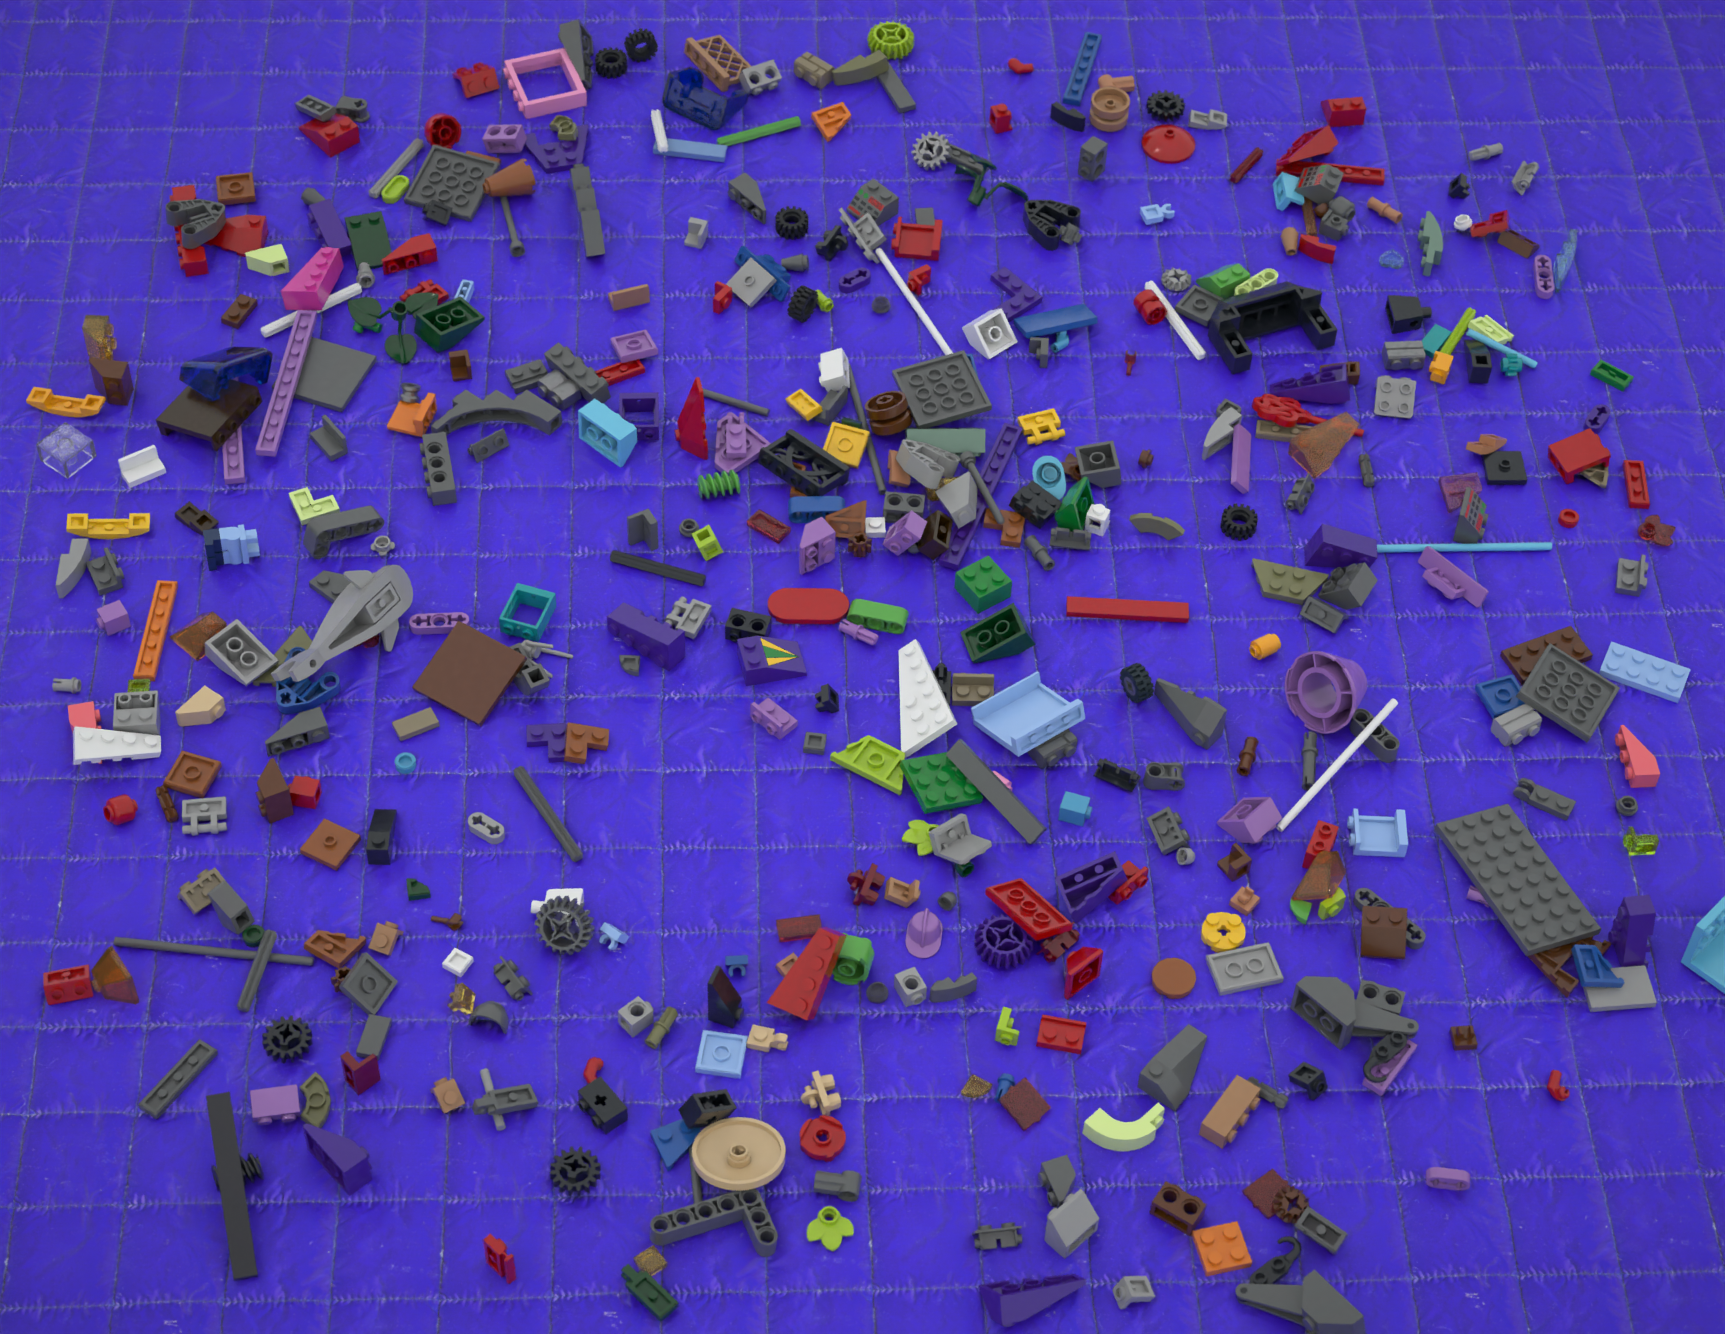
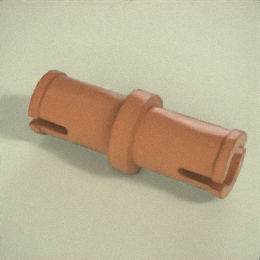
M1371 197L1367 202L1368 208L1373 209L1379 213V216L1386 217L1396 224L1403 217V214L1391 208L1390 204H1384L1375 197Z

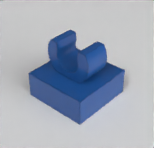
M748 955L725 956V966H731L728 971L729 976L733 977L734 968H740L741 975L745 976L746 969L743 965H748Z

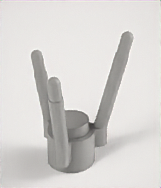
M524 640L521 643L533 666L537 665V663L532 659L538 658L540 652L570 659L573 658L571 654L551 650L553 648L552 644ZM544 669L547 676L552 678L553 675Z

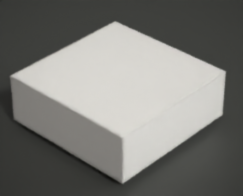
M454 948L442 963V967L462 977L474 962V959L465 952Z

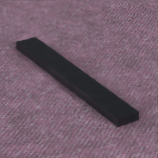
M230 1092L208 1095L206 1100L233 1279L237 1281L258 1277Z

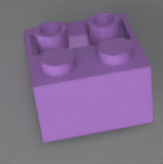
M823 517L805 525L799 555V573L801 575L808 571H813L816 567L829 563L835 558L836 532Z

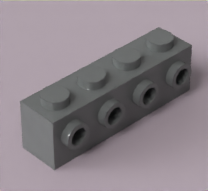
M558 342L544 353L549 368L552 371L555 369L560 371L567 379L576 383L580 388L581 396L588 402L596 399L604 403L611 398L608 382L603 377H598L592 367H587L579 356L575 357L567 346L564 347Z

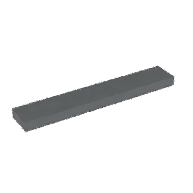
M959 739L945 754L1029 844H1034L1046 831L1047 828L962 739Z

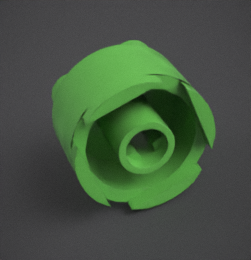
M842 933L847 936L832 972L834 975L833 979L842 984L857 985L859 981L863 980L864 982L868 978L875 955L871 946L872 942L868 938H859Z

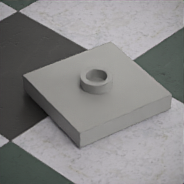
M750 258L726 285L731 287L732 292L752 308L777 280Z

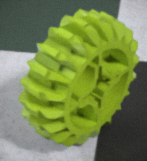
M886 20L885 23L880 22L879 25H874L873 28H870L867 37L868 48L871 50V53L880 50L888 60L902 59L903 56H908V53H911L914 45V35L911 28H907L906 24L901 25L900 22L894 23V21L888 22Z

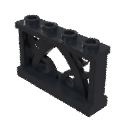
M793 429L786 431V435L767 447H762L758 459L760 465L807 496H823L840 484L843 486L848 482L849 466ZM792 459L806 461L812 465V471L796 469ZM818 479H821L823 482L821 485L818 483Z

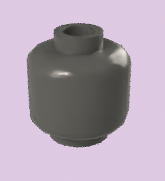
M1343 196L1333 198L1328 204L1329 209L1333 210V214L1347 219L1348 222L1355 216L1354 203Z

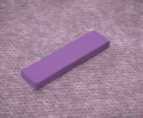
M1237 424L1234 426L1231 484L1242 494L1249 492L1251 434L1242 425Z

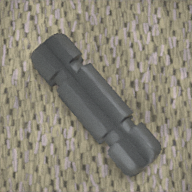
M1360 454L1358 460L1361 465L1360 469L1364 479V486L1373 487L1375 478L1373 476L1370 456L1368 454Z
M1250 1077L1247 1080L1261 1088L1260 1097L1271 1103L1274 1101V1105L1280 1108L1286 1106L1289 1099L1288 1096L1282 1093L1278 1094L1277 1090L1263 1082L1260 1084L1259 1080L1254 1077Z

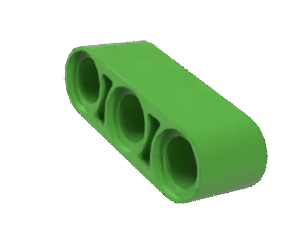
M854 599L851 602L847 621L858 626L863 625L864 628L901 634L904 632L909 613L902 607Z

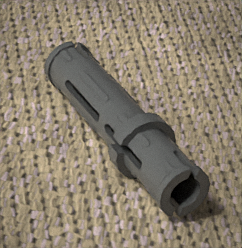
M1311 731L1304 733V747L1301 750V755H1303L1302 789L1306 791L1310 789V785L1312 787L1315 783L1316 757L1318 756V749L1316 748L1317 734Z

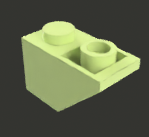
M282 244L245 253L247 267L250 270L268 276L290 272L288 258Z

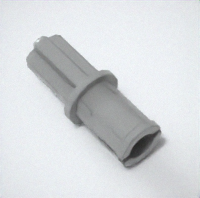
M1501 143L1490 146L1483 145L1480 149L1472 150L1468 155L1471 161L1482 158L1489 159L1491 156L1502 154L1503 146Z

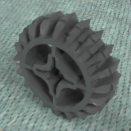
M568 895L563 899L561 896L549 899L547 904L545 903L540 907L541 911L537 912L536 917L538 919L534 925L538 926L535 933L542 935L539 941H546L545 948L551 946L553 947L552 953L559 950L561 955H564L566 951L569 955H572L575 951L577 953L580 952L583 947L589 944V940L593 937L591 932L595 929V926L591 924L594 918L588 917L590 910L583 909L585 903L578 905L577 898L570 901ZM568 920L569 922L566 925L567 927H564L563 930H560L563 926V923L565 924Z

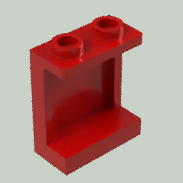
M898 217V223H894L893 234H896V238H892L891 249L895 250L894 257L939 261L943 220L935 219V225L933 226L903 223L902 217Z
M1591 428L1548 445V458L1566 484L1574 482V474L1601 463L1605 468L1609 466L1610 451L1607 447L1604 448L1598 434H1594Z

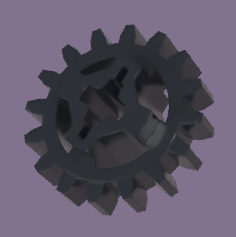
M1158 90L1157 94L1152 93L1151 96H1148L1146 104L1147 113L1151 114L1152 118L1158 117V121L1164 119V122H1167V119L1174 121V118L1179 119L1185 109L1184 98H1180V94L1174 95V91L1169 93L1165 90L1162 93Z
M290 1015L288 1020L281 1016L280 1022L272 1020L273 1026L265 1027L267 1033L262 1034L263 1048L266 1049L267 1056L272 1055L273 1061L281 1058L282 1063H285L286 1059H290L293 1063L295 1061L294 1057L297 1056L302 1059V1052L309 1053V1046L313 1044L312 1031L309 1029L307 1022L302 1023V1018L300 1017L294 1021L292 1015Z
M570 1147V1152L566 1153V1151L561 1150V1157L554 1156V1163L550 1164V1179L553 1180L554 1187L559 1186L560 1193L568 1190V1196H571L573 1192H577V1195L581 1196L582 1190L589 1193V1186H597L596 1180L601 1178V1166L596 1155L591 1157V1150H587L584 1153L582 1147H579L578 1151H574V1148Z

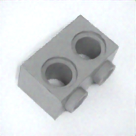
M774 59L743 69L738 76L746 95H757L767 88L769 90L775 89L782 79ZM765 74H769L772 79L767 78ZM750 79L754 80L756 84L751 83Z

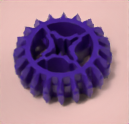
M1002 913L998 918L995 915H992L991 920L985 918L983 924H979L978 930L975 932L974 946L977 948V955H981L982 962L988 960L989 966L996 964L997 969L1000 966H1004L1007 970L1009 965L1016 969L1018 963L1023 965L1025 959H1029L1034 947V938L1011 917H1004Z

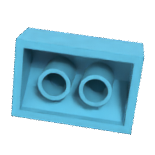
M593 399L578 410L579 438L621 468L637 443V428L632 423L624 420L618 413L610 410L604 403Z

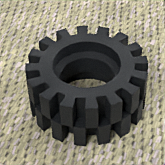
M642 28L639 29V32L633 30V34L630 32L628 34L629 37L626 36V41H624L628 57L634 62L635 60L637 62L641 60L646 62V58L652 59L651 55L654 57L656 55L655 52L658 51V44L654 34L651 31L648 32V29L643 31ZM641 43H647L645 46L641 48H635L637 45Z
M609 47V50L607 48H603V51L599 50L595 57L597 74L603 78L607 76V79H610V76H613V79H615L616 76L621 77L622 74L624 75L625 71H627L626 53H623L621 49L618 51L616 47L614 50L612 47Z
M787 206L786 210L782 208L781 212L778 211L775 216V230L777 234L780 233L781 237L785 236V239L791 237V240H794V237L799 239L800 236H805V233L808 232V214H806L805 210L802 211L800 207L796 209V206H793L792 209Z
M801 285L800 288H797V292L793 293L794 296H791V302L788 304L790 307L787 311L790 317L804 323V321L806 322L811 317L810 314H813V309L817 306L815 304L818 302V294L816 291Z
M1234 504L1233 507L1229 505L1222 513L1220 527L1223 533L1226 532V537L1231 535L1232 540L1235 537L1238 538V541H1241L1242 537L1244 540H1247L1248 536L1251 538L1256 532L1258 515L1257 513L1255 514L1254 509L1250 510L1248 505L1246 508L1244 504H1240V506ZM1233 520H1241L1244 521L1245 524H1237L1234 523Z

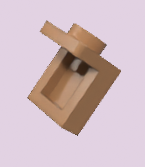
M890 877L886 882L884 899L908 908L919 899L921 893L919 889L920 881L915 879L911 884H907Z
M386 921L385 925L377 923L368 948L391 956L398 935L402 936L404 931L398 930L399 925Z
M444 1077L434 1082L435 1087L430 1089L431 1093H434L443 1114L465 1104L454 1078L447 1080Z

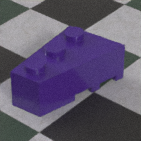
M1115 851L1055 877L1075 924L1128 880Z

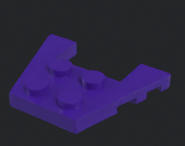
M588 124L577 126L578 136L576 140H564L562 142L538 145L535 133L526 134L527 140L524 146L527 152L535 157V161L546 174L572 169L575 164H583Z

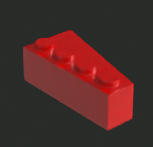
M820 927L767 1003L805 1020L814 1019L847 935L828 927Z

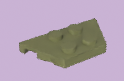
M1255 558L1252 559L1251 564L1256 572V580L1260 585L1263 597L1303 605L1309 596L1314 595L1318 588L1327 582L1329 574Z
M298 626L274 654L279 662L254 680L253 685L260 686V683H272V687H276L277 681L274 680L271 673L285 662L290 650L294 647H302L305 650L309 649L312 640L301 626Z

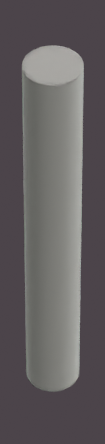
M482 1069L480 1075L487 1094L488 1091L495 1089L489 1070ZM493 1114L497 1130H504L506 1126L502 1114Z

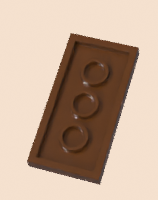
M1568 626L1501 651L1500 656L1521 685H1523L1549 643L1580 663L1591 660L1593 654L1572 626Z

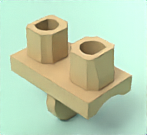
M819 1070L812 1072L814 1079L812 1081L813 1090L811 1086L805 1087L806 1092L801 1095L802 1103L810 1104L811 1108H816L818 1101L822 1115L830 1116L831 1110L841 1107V1098L838 1092L826 1094V1091L835 1089L834 1078L832 1074L820 1076Z

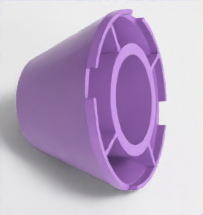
M1311 651L1298 656L1291 668L1288 669L1285 677V694L1292 713L1305 723V727L1318 733H1333L1344 728L1350 722L1367 691L1366 675L1356 662L1321 651Z

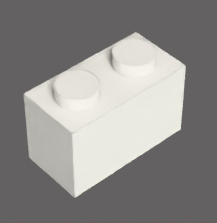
M839 348L820 354L821 362L818 365L821 376H819L821 386L825 387L827 392L830 390L840 391L844 385L850 388L849 360L843 349Z

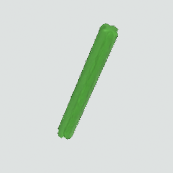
M798 116L719 137L717 138V144L735 145L801 126V121Z

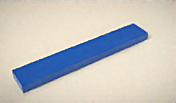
M1085 32L1063 97V103L1080 106L1102 35Z

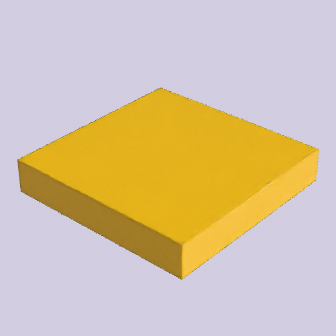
M832 422L823 450L847 466L858 469L870 432Z

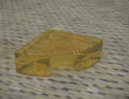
M972 1074L962 1089L961 1095L969 1098L981 1097L992 1089V1084Z

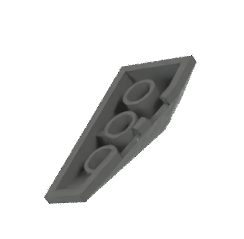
M579 19L560 24L559 40L563 43L581 81L590 89L592 88V71L590 67L593 66L590 56L594 54L592 36Z
M1160 678L1156 680L1154 694L1189 738L1197 745L1208 750L1223 735L1227 709L1206 696L1199 698L1193 691L1184 692L1178 685Z
M1188 1024L1143 1068L1139 1075L1137 1087L1173 1111H1176L1188 1097L1207 1035Z

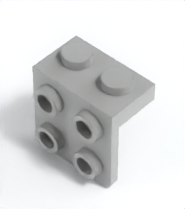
M1386 375L1377 377L1374 388L1376 389L1374 414L1410 419L1413 416L1416 381L1404 377L1395 379Z
M962 813L928 832L934 855L960 865L968 863L970 859L985 853L987 849L992 847L991 841L971 834L967 815Z

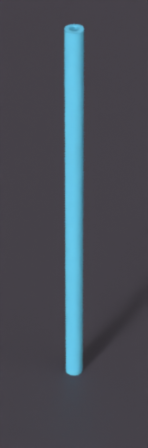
M1551 542L1377 545V553L1423 552L1426 546H1430L1437 552L1552 550Z

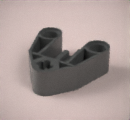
M193 199L170 201L165 206L167 224L171 226L183 225L181 228L182 245L187 249H194L214 238L226 223L225 205L220 202Z

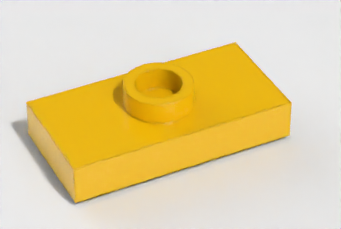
M799 389L785 399L787 404L806 421H809L823 411L821 405L802 389Z

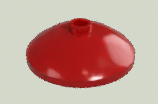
M1163 124L1145 132L1142 137V149L1148 157L1155 161L1175 164L1183 162L1193 155L1195 140L1185 129L1176 125Z

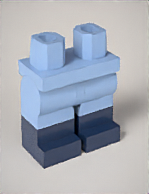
M243 524L238 525V528L226 527L203 530L209 571L217 570V565L229 563L235 565L242 562L243 564H249V557L260 556L256 529L245 530Z

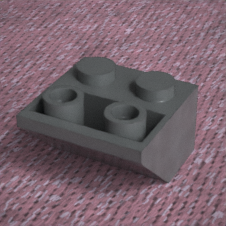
M1365 562L1354 563L1342 568L1337 567L1331 572L1327 582L1323 584L1318 596L1320 599L1345 610L1361 607L1378 580Z

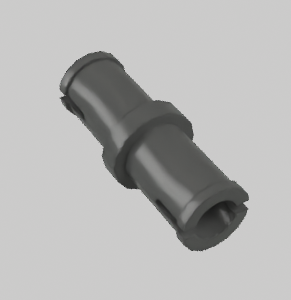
M1034 535L1025 539V545L1032 552L1033 558L1040 562L1044 570H1051L1055 566V561L1049 556L1046 547L1042 546Z

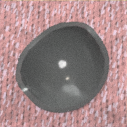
M486 1001L478 1005L471 1013L468 1020L469 1025L473 1024L476 1017H486L498 1023L503 1033H507L508 1015L501 1004L494 1001Z

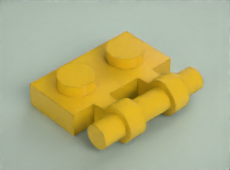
M1054 408L1018 417L1017 423L1023 428L1024 436L1032 434V436L1026 438L1028 445H1039L1047 440L1056 441L1060 437L1065 436L1064 429H1056L1060 427L1061 421ZM1048 430L1047 433H1043V434L1040 433V432H1042V431Z

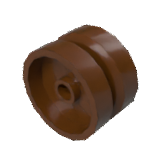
M887 391L871 397L866 402L865 409L868 418H870L869 423L874 434L892 435L911 425L913 419L909 408H907L908 402L905 393L901 391Z

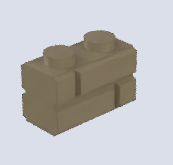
M806 51L794 61V74L798 78L808 81L810 85L823 89L833 81L832 71L834 67Z

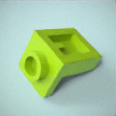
M1003 1007L996 1029L995 1041L1004 1045L1017 1046L1019 1031L1012 1029L1014 1018H1011L1012 1009Z

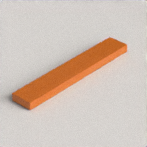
M157 580L133 674L134 680L155 682L178 590L177 581Z

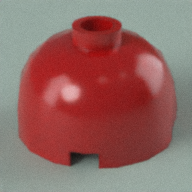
M435 114L425 124V138L432 146L434 144L451 149L453 148L452 145L460 140L461 125L457 122L456 118L449 114Z

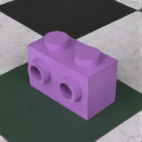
M297 1084L250 1090L253 1122H258V1125L270 1124L272 1120L282 1119V1122L294 1121L296 1117L300 1116Z

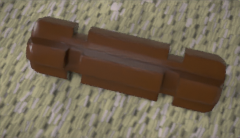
M165 785L157 787L155 789L156 795L169 823L177 821L179 818L178 813L174 808L175 806Z

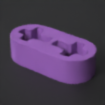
M1431 1167L1426 1170V1184L1434 1188L1463 1191L1470 1187V1174L1464 1170Z

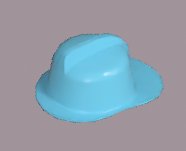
M1053 456L1040 457L1033 466L1034 482L1060 500L1066 492L1063 466Z

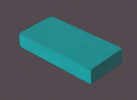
M1435 324L1422 339L1425 354L1433 358L1435 351L1439 352L1452 332Z

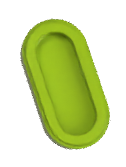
M403 175L393 177L381 192L382 200L388 204L398 202L410 188L409 179Z

